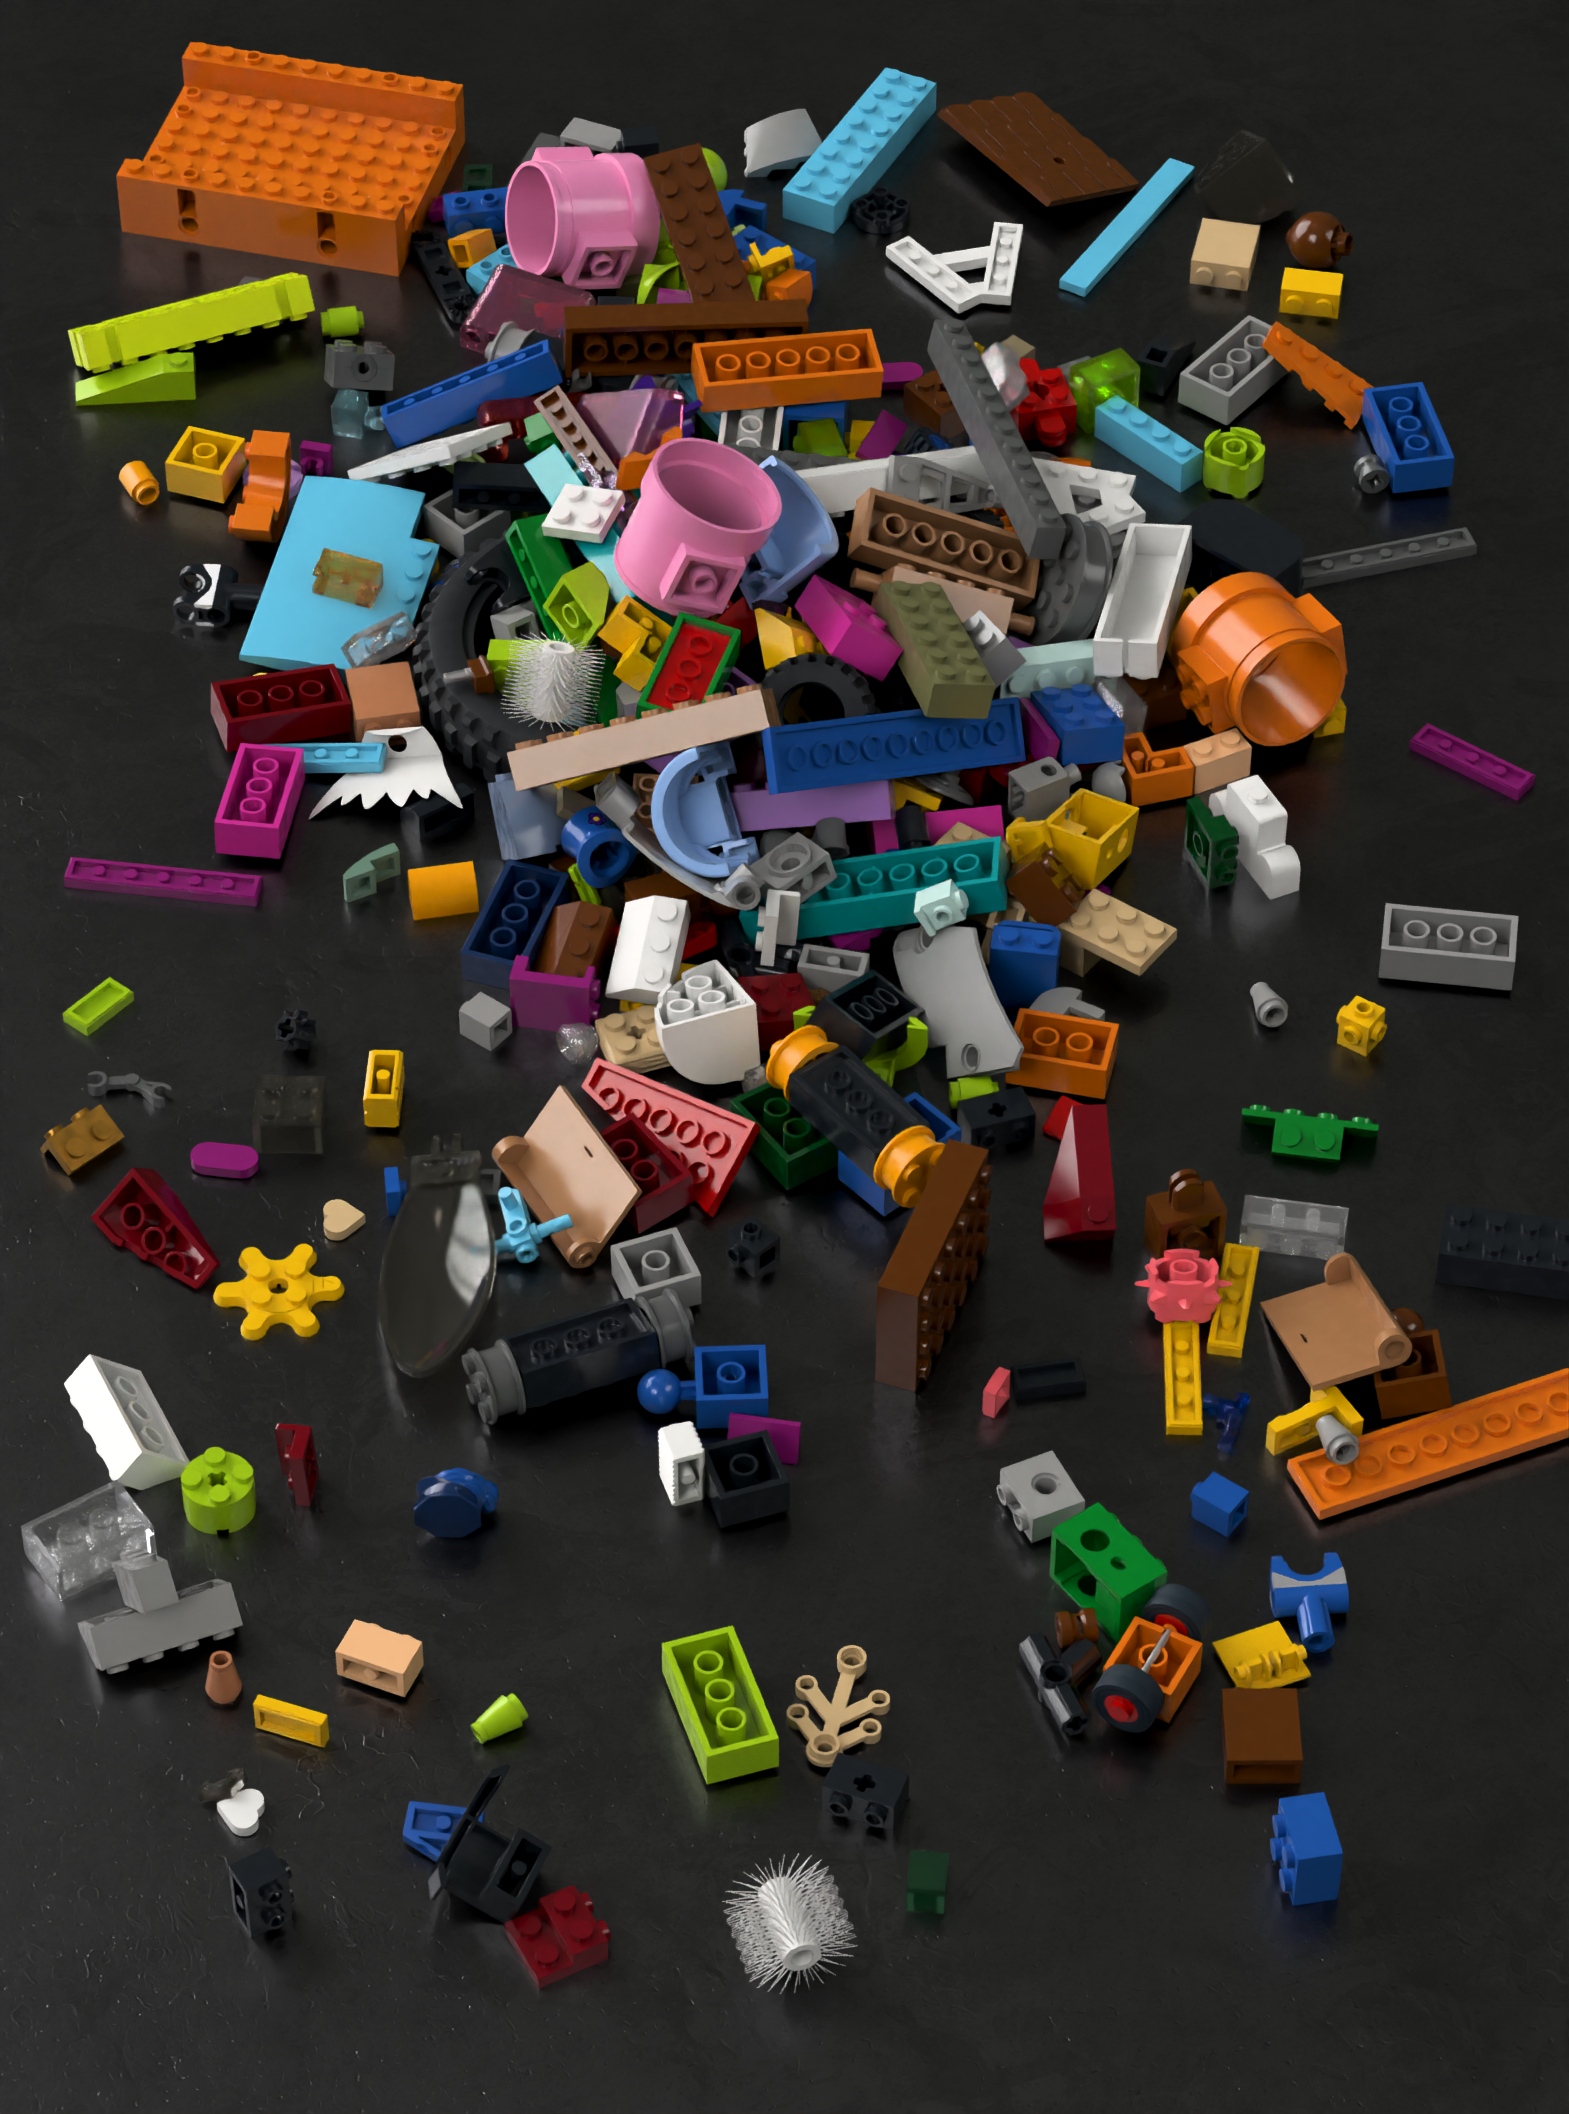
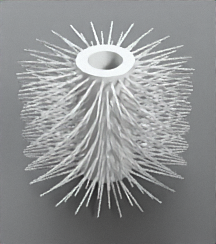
M546 637L547 642L542 640L544 643L539 642L540 644L527 641L531 644L515 646L525 650L513 651L524 654H511L522 658L510 659L522 662L509 663L523 666L513 668L522 669L524 672L519 673L521 675L505 674L520 679H505L519 682L506 684L518 686L511 689L520 692H504L513 693L521 697L515 698L518 700L501 699L517 704H501L526 707L503 708L523 711L506 713H530V715L523 716L529 717L533 715L534 717L526 720L537 718L536 721L556 722L560 727L559 721L564 723L562 720L567 721L569 719L579 722L575 719L586 720L578 717L584 715L581 713H593L582 710L581 707H584L583 709H596L584 706L585 704L597 706V704L584 702L583 699H592L583 696H593L587 693L584 694V692H595L585 688H597L586 684H599L588 681L600 680L589 676H601L587 672L597 671L589 667H599L590 663H601L590 659L602 658H586L581 656L604 655L583 652L603 650H576L577 648L584 647L578 646L574 648L573 646L575 645H570V642H563L564 637L561 642L559 639L558 641L556 639L555 641H550Z
M779 1862V1877H776L771 1863L774 1879H771L769 1873L770 1879L768 1880L765 1876L767 1879L765 1883H762L758 1878L755 1879L763 1884L761 1888L736 1882L759 1892L726 1891L731 1893H758V1895L736 1893L747 1897L733 1900L747 1898L754 1900L726 1902L736 1905L740 1904L729 1909L743 1906V1908L735 1910L747 1908L743 1911L727 1914H732V1917L740 1915L735 1918L741 1917L742 1919L733 1924H736L734 1928L745 1929V1931L740 1932L742 1934L736 1939L751 1944L748 1947L741 1948L744 1949L742 1951L745 1954H754V1956L749 1957L752 1960H748V1963H754L753 1965L762 1962L757 1965L760 1970L764 1967H767L766 1969L771 1967L766 1972L767 1975L772 1970L776 1971L783 1965L782 1969L773 1976L779 1973L775 1980L777 1983L790 1970L784 1987H786L789 1978L791 1979L793 1971H798L795 1984L796 1990L798 1974L800 1985V1970H803V1974L805 1972L804 1977L806 1976L808 1984L805 1969L808 1968L810 1972L809 1968H811L816 1975L817 1973L811 1967L814 1964L818 1965L822 1970H827L817 1963L818 1960L838 1964L821 1956H852L848 1954H821V1952L841 1954L831 1950L843 1948L826 1949L825 1947L847 1946L834 1944H849L843 1943V1941L848 1939L835 1941L849 1936L834 1939L838 1936L848 1935L843 1934L848 1933L847 1931L840 1930L832 1933L842 1928L840 1926L847 1924L845 1923L847 1921L835 1920L839 1918H835V1916L840 1915L838 1913L841 1912L839 1911L841 1909L838 1906L834 1907V1905H831L835 1900L834 1893H826V1891L831 1890L829 1886L833 1884L828 1883L824 1885L825 1883L817 1886V1884L821 1883L819 1881L820 1877L811 1882L807 1881L809 1877L818 1872L812 1874L813 1871L811 1873L808 1872L800 1881L796 1882L803 1875L799 1876L802 1868H799L791 1878H788L792 1869L791 1866L790 1870L788 1868L786 1877L785 1874L784 1877H781L783 1863L780 1874ZM759 1901L756 1904H748L751 1902Z

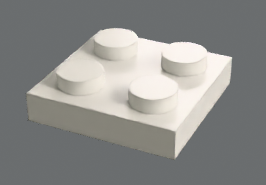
M565 484L541 526L544 536L602 543L625 503L623 491Z

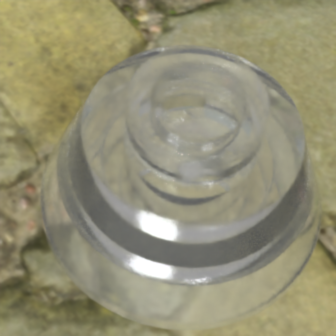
M583 1022L561 1025L556 1036L559 1049L565 1059L570 1064L581 1067L586 1065L597 1052L598 1043L600 1042L595 1028L591 1025L587 1026Z

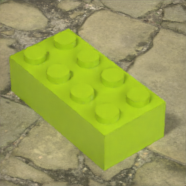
M733 1625L662 1643V1672L706 1784L779 1766V1737Z

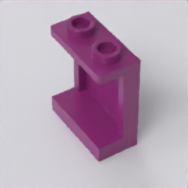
M516 955L509 977L512 1026L590 1036L593 1023H595V1020L600 1019L601 1003H596L600 994L601 981L595 979V967L588 966L584 978L531 972L529 957Z

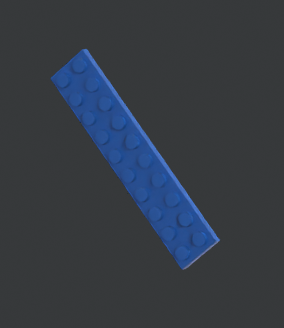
M1018 697L992 700L988 719L925 717L922 709L768 727L761 730L769 795L1026 761Z

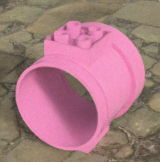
M589 147L536 148L532 160L522 163L516 169L508 187L505 205L507 241L514 262L526 276L562 277L568 290L621 288L625 276L642 274L644 264H652L659 241L660 210L644 168L643 160L633 153H601L593 156Z
M680 438L663 444L656 451L642 479L641 497L614 550V564L620 578L635 595L666 613L678 616L679 612H683L699 618L710 617L717 613L722 614L753 553L759 551L766 544L781 515L782 502L778 489L771 478L755 462L723 444L700 438Z

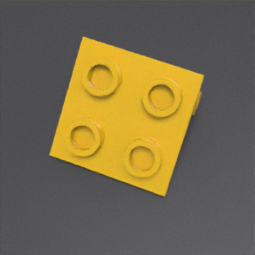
M1279 1621L1212 1642L1214 1650L1236 1687H1282L1311 1677V1673L1303 1662L1304 1659H1307L1305 1647L1302 1644L1298 1646L1295 1643L1292 1644Z

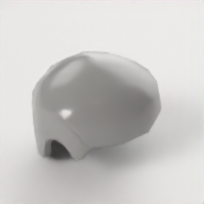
M1122 760L1106 762L1095 769L1091 782L1092 792L1125 803L1127 794L1121 778L1125 768L1119 766Z

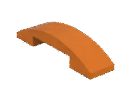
M675 426L662 434L660 447L671 440L682 438V429ZM659 448L647 455L634 451L621 459L615 488L618 490L641 488L642 479Z

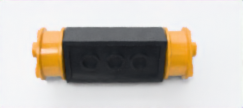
M806 1025L793 1031L783 1040L775 1042L770 1049L771 1056L766 1066V1079L769 1084L776 1089H783L787 1101L882 1189L891 1190L892 1197L897 1204L902 1207H915L946 1145L945 1143L935 1141V1135L930 1129V1123L844 1044L839 1046L834 1042H827V1036L820 1027Z

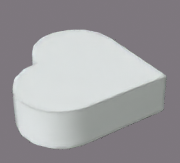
M245 1789L217 1803L219 1814L236 1835L249 1836L259 1828V1817L265 1809L264 1797L260 1791Z

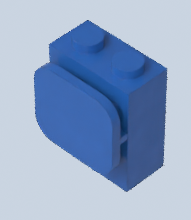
M1011 920L1002 921L994 925L990 945L989 977L1002 1007L1029 1009L1042 993L1058 988L1062 940L1059 929L1048 924Z

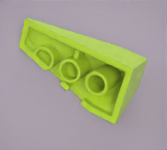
M193 352L162 354L76 382V406L196 399L195 357Z

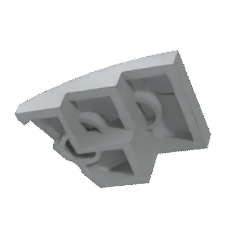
M806 109L782 112L746 128L744 131V142L746 143L744 157H747V167L744 170V175L746 178L767 177L772 170L795 169L800 162H806L822 144V141Z

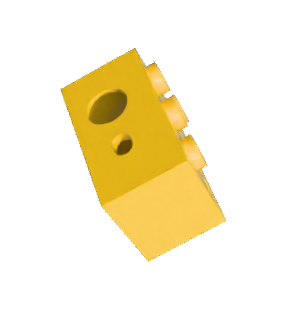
M1080 788L1053 812L1046 821L1053 847L1061 854L1065 868L1070 874L1075 873L1084 884L1083 890H1093L1131 854L1140 808ZM1070 809L1069 818L1066 820V812Z

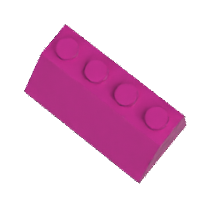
M1001 805L924 813L927 819L931 846L943 837L958 821L989 837L1001 836L1002 842L1005 840ZM896 816L888 820L864 821L872 855L886 853L887 849L898 848L894 826Z

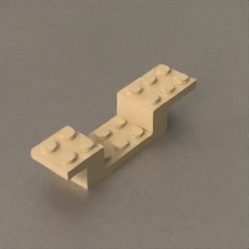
M958 821L933 846L991 837ZM1003 844L1010 865V873L1012 850L1009 846ZM1008 888L1007 899L1020 903V901ZM1095 888L1081 901L1077 912L1056 926L1062 935L1059 966L1081 977L1101 958L1141 976L1177 939L1176 928ZM990 913L967 915L966 919L987 929L986 924ZM1029 914L1028 922L1036 923V921Z

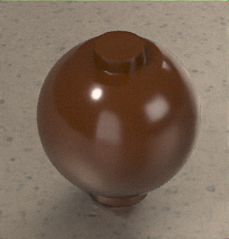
M1314 211L1301 216L1287 232L1286 243L1290 248L1292 256L1300 265L1312 270H1323L1335 265L1342 256H1349L1351 254L1353 235L1345 232L1343 224L1332 214Z

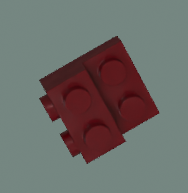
M574 1885L540 1898L538 1909L504 1923L507 1937L538 1988L608 1959V1942L612 1939L610 1930L603 1919L596 1922L592 1916L594 1907L588 1893L584 1891L579 1894Z

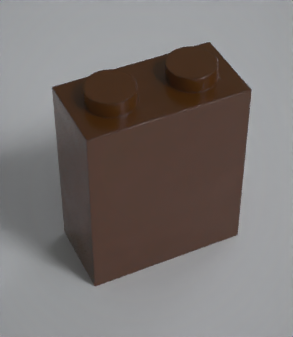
M1237 1687L1222 1689L1220 1723L1225 1784L1301 1783L1303 1754L1297 1688Z

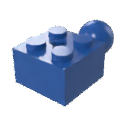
M765 1345L694 1347L695 1380L680 1381L673 1372L667 1369H653L644 1374L638 1383L637 1396L640 1404L647 1411L654 1414L671 1412L678 1406L680 1401L696 1400L697 1429L728 1428L730 1413L768 1418Z

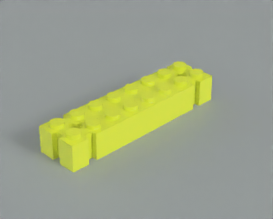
M290 272L271 277L267 280L255 281L105 320L98 324L68 330L76 365L84 366L87 371L93 370V373H98L111 369L110 364H113V362L121 363V365H130L139 362L138 357L149 355L150 358L167 354V349L178 348V351L196 347L195 342L206 340V343H213L223 340L224 334L234 333V336L248 334L252 332L251 327L254 326L270 328L280 325L279 320L290 318V321L305 319L308 312L315 311L308 277Z

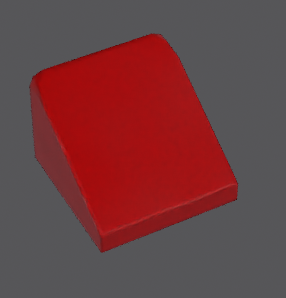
M1062 1095L1043 1126L1042 1132L1062 1141L1071 1106L1083 1104Z

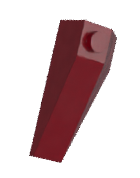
M1106 1104L1071 1106L1042 1208L1044 1242L1114 1239L1117 1230Z
M133 1167L90 1217L111 1242L120 1247H125L136 1253L141 1259L150 1261L163 1268L166 1273L195 1289H200L221 1265L176 1193L155 1169Z

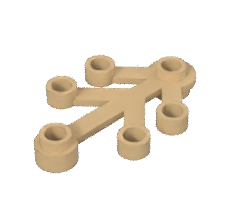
M845 1646L837 1654V1669L841 1674L831 1704L818 1688V1682L815 1677L803 1675L796 1680V1696L801 1700L809 1701L825 1722L823 1731L820 1732L810 1720L808 1708L802 1704H793L788 1707L786 1722L792 1729H799L807 1739L806 1755L808 1760L816 1766L831 1767L838 1752L843 1754V1750L860 1742L875 1744L881 1739V1723L872 1718L863 1720L858 1728L838 1736L840 1727L869 1713L884 1715L890 1710V1695L884 1690H874L867 1698L847 1707L855 1679L859 1678L867 1668L866 1652L859 1646ZM804 1686L812 1687L809 1690L802 1689ZM875 1701H883L884 1703H883V1704H875L874 1702H875ZM794 1715H801V1716H803V1717H802V1718H794V1717H792V1716H794ZM869 1729H872V1730H875L876 1732H874V1733H867V1732H865V1731H866V1730H869Z

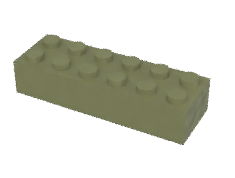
M894 581L892 583L880 582L875 603V609L878 611L876 616L888 624L886 626L887 630L903 649L896 661L925 717L988 719L996 685L941 584L933 582L912 584L903 581Z

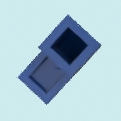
M729 189L717 192L731 231L733 227L743 224L745 227L752 225L764 232L767 227V204L745 199L744 190Z

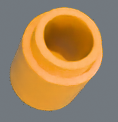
M129 462L120 471L119 480L135 502H139L141 505H148L158 498L160 494L159 483L144 462Z

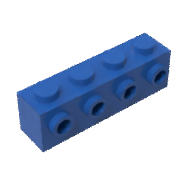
M508 187L443 194V218L449 239L476 229H492L493 234L506 232L505 205Z

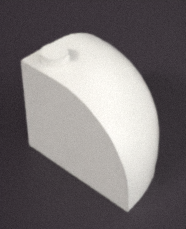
M717 959L683 972L681 974L682 980L674 985L668 983L658 995V1004L654 1008L656 1032L666 1058L678 1073L691 1081L702 1084L744 1081L750 1076L761 1074L756 1003Z

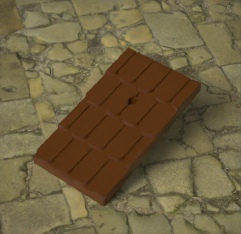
M1018 92L1014 96H996L992 100H974L970 104L964 105L952 104L947 108L941 109L937 116L1046 207L1133 191L1140 185L1114 158L1110 159L1090 139L1083 137L1059 113H1054L1034 93Z

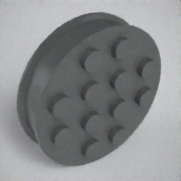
M1070 513L1060 514L1067 529L1059 558L1041 559L1035 599L1020 611L1015 610V613L1035 618L1030 636L1018 633L1022 641L1034 646L1085 640L1091 633L1104 607L1113 570L1111 537L1105 526L1096 521L1083 523L1076 515Z

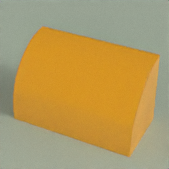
M473 861L408 870L409 899L414 920L479 912Z

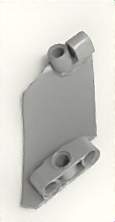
M613 771L599 785L597 783L594 785L596 806L621 828L622 834L636 848L671 876L693 890L725 906L747 911L758 905L761 897L759 888L765 882L749 865L743 862L731 876L718 878L700 876L683 869L666 854L656 834L633 816L641 804L640 797L627 782Z
M952 924L936 930V935L931 937L922 925L919 928L900 932L893 946L897 973L904 994L925 1010L919 1020L928 1027V1047H945L947 1079L957 1080V1078L992 1076L1020 1070V1058L1024 1051V1046L1012 1027L990 980L979 945L977 928L957 927Z

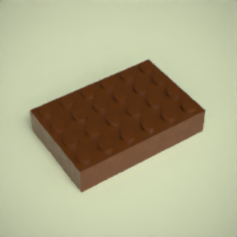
M948 1139L877 1285L875 1381L916 1392L921 1379L927 1380L933 1354L938 1355L940 1353L944 1330L951 1329L955 1318L954 1309L956 1305L961 1306L963 1304L967 1291L966 1284L968 1280H974L978 1269L977 1260L979 1256L984 1257L989 1246L990 1238L985 1236V1233L988 1229L991 1215L986 1212V1209L989 1205L992 1191L987 1189V1185L990 1181L993 1167L988 1164V1149Z

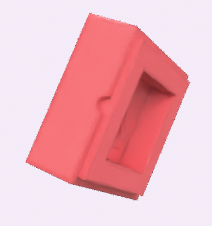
M998 1367L985 1386L982 1406L984 1415L995 1418L1001 1407L1010 1398V1370Z

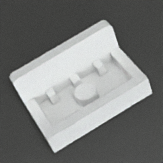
M768 889L766 907L759 906L757 926L764 927V931H757L755 951L762 952L760 965L774 966L776 944L796 945L801 897L799 892Z

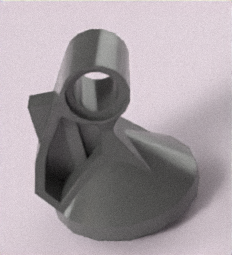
M836 817L819 820L816 823L813 838L809 840L827 851L832 861L844 859L850 855L849 846L846 842L844 820ZM790 828L770 829L764 832L760 839V858L797 832Z

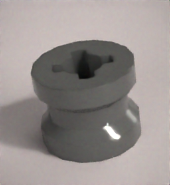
M1372 454L1366 455L1356 462L1354 472L1359 479V484L1363 491L1366 493H1377L1387 487L1390 477L1385 469L1382 458Z

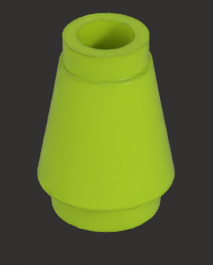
M513 1693L506 1697L501 1695L470 1727L476 1738L483 1744L488 1740L490 1741L522 1727V1722L528 1718V1714L520 1700Z

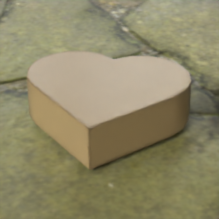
M335 1199L324 1205L323 1225L325 1236L328 1239L335 1241L343 1240L366 1223L365 1214L346 1201Z

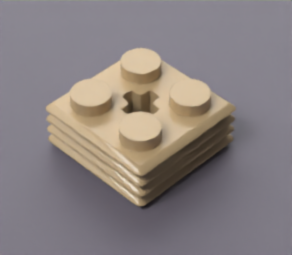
M644 1005L637 1010L621 1014L613 1013L605 1018L595 1020V1037L608 1062L637 1074L672 1066L666 1058L657 1037L654 1008L657 1005Z

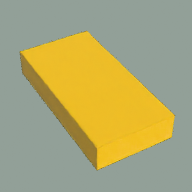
M260 1694L256 1697L253 1703L256 1728L315 1746L325 1747L329 1740L327 1714Z

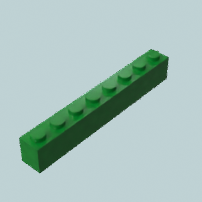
M548 513L517 519L505 534L506 540L549 639L554 641L559 639L561 642L564 635L546 612L543 605L561 576L573 570L570 556L564 551L558 537L544 536L541 526ZM595 636L590 644L591 647H588L587 650H603L597 636ZM564 637L563 642H564V643H568V641H567L566 638ZM586 651V653L604 655H587L602 658L590 659L601 663H590L599 667H589L597 671H587L601 676H589L600 679L588 680L599 684H586L597 688H585L595 692H584V694L587 693L593 696H583L592 699H583L584 702L597 704V706L585 704L584 706L596 709H583L584 707H581L582 710L593 712L581 714L591 716L583 717L588 725L604 723L605 728L611 727L609 720L618 718L616 689L622 683L620 678L613 674L617 665L610 656L605 655L604 651Z

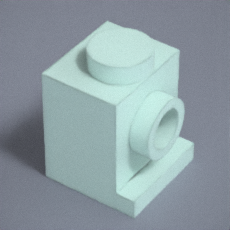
M950 879L916 892L914 914L931 937L936 935V930L965 920L969 901L965 892L962 889L959 890L953 880Z

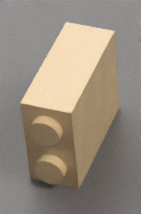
M1203 218L1191 259L1190 284L1248 291L1259 249L1260 226Z

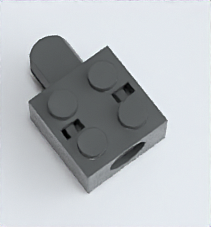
M335 340L334 345L326 344L324 380L333 388L393 391L395 355L386 346H382L381 342L365 341L364 346H357L353 344V341Z

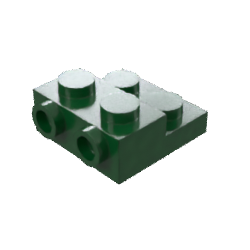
M1199 796L1187 799L1184 848L1209 889L1233 883L1237 876L1234 869L1237 868L1236 856L1239 852L1236 847L1239 844V834L1236 827L1230 825L1224 814L1214 817L1211 809L1205 807Z

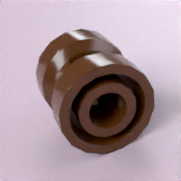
M1093 1607L1081 1609L1078 1613L1071 1614L1069 1611L1055 1613V1628L1060 1648L1070 1647L1076 1640L1081 1641L1085 1638L1094 1644H1098V1624Z

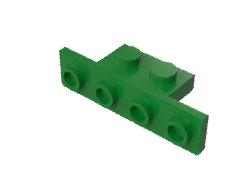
M1251 1105L1250 1109L1242 1108V1122L1275 1126L1271 1155L1340 1163L1343 1135L1378 1138L1379 1124H1372L1373 1121L1368 1118L1354 1117L1352 1121L1338 1120L1337 1115L1330 1113H1319L1318 1117L1304 1116V1112L1297 1109H1285L1284 1113L1271 1112L1270 1107L1263 1105Z

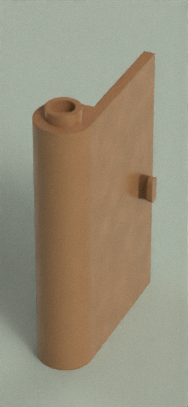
M559 1085L524 1137H505L492 1150L493 1160L514 1189L521 1191L527 1207L540 1224L565 1214H570L574 1226L549 1235V1237L573 1268L588 1267L596 1260L598 1254L643 1192L565 1086Z
M1338 1253L1327 1261L1324 1267L1326 1282L1260 1302L1262 1311L1313 1392L1400 1365L1409 1358L1412 1352L1411 1341L1355 1257L1349 1253Z

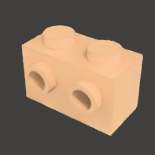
M1237 728L1184 746L1194 766L1192 790L1194 795L1250 775L1252 746Z
M356 1619L335 1651L337 1675L402 1697L406 1696L424 1665L422 1641L416 1640L410 1635H401L383 1629L377 1624L365 1623Z

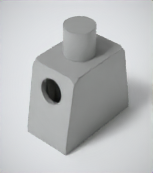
M1048 756L1010 771L1008 781V813L1014 820L1017 817H1025L1026 822L1046 820L1069 799L1070 786L1082 779L1079 768L1074 763L1062 767L1053 757Z

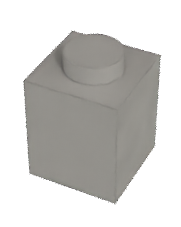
M479 992L470 1001H466L459 1010L460 1034L492 1051L512 1033L511 1009L488 995Z

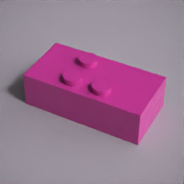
M815 574L794 605L830 655L840 658L847 664L850 663L856 669L883 682L903 651L887 630L886 626L888 624L876 616L878 611L874 607Z
M240 743L214 821L216 853L274 859L281 858L305 782L304 749Z

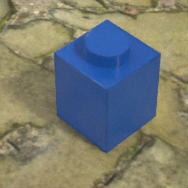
M1212 1472L1204 1482H1198L1191 1492V1517L1228 1537L1248 1514L1250 1492L1221 1475Z

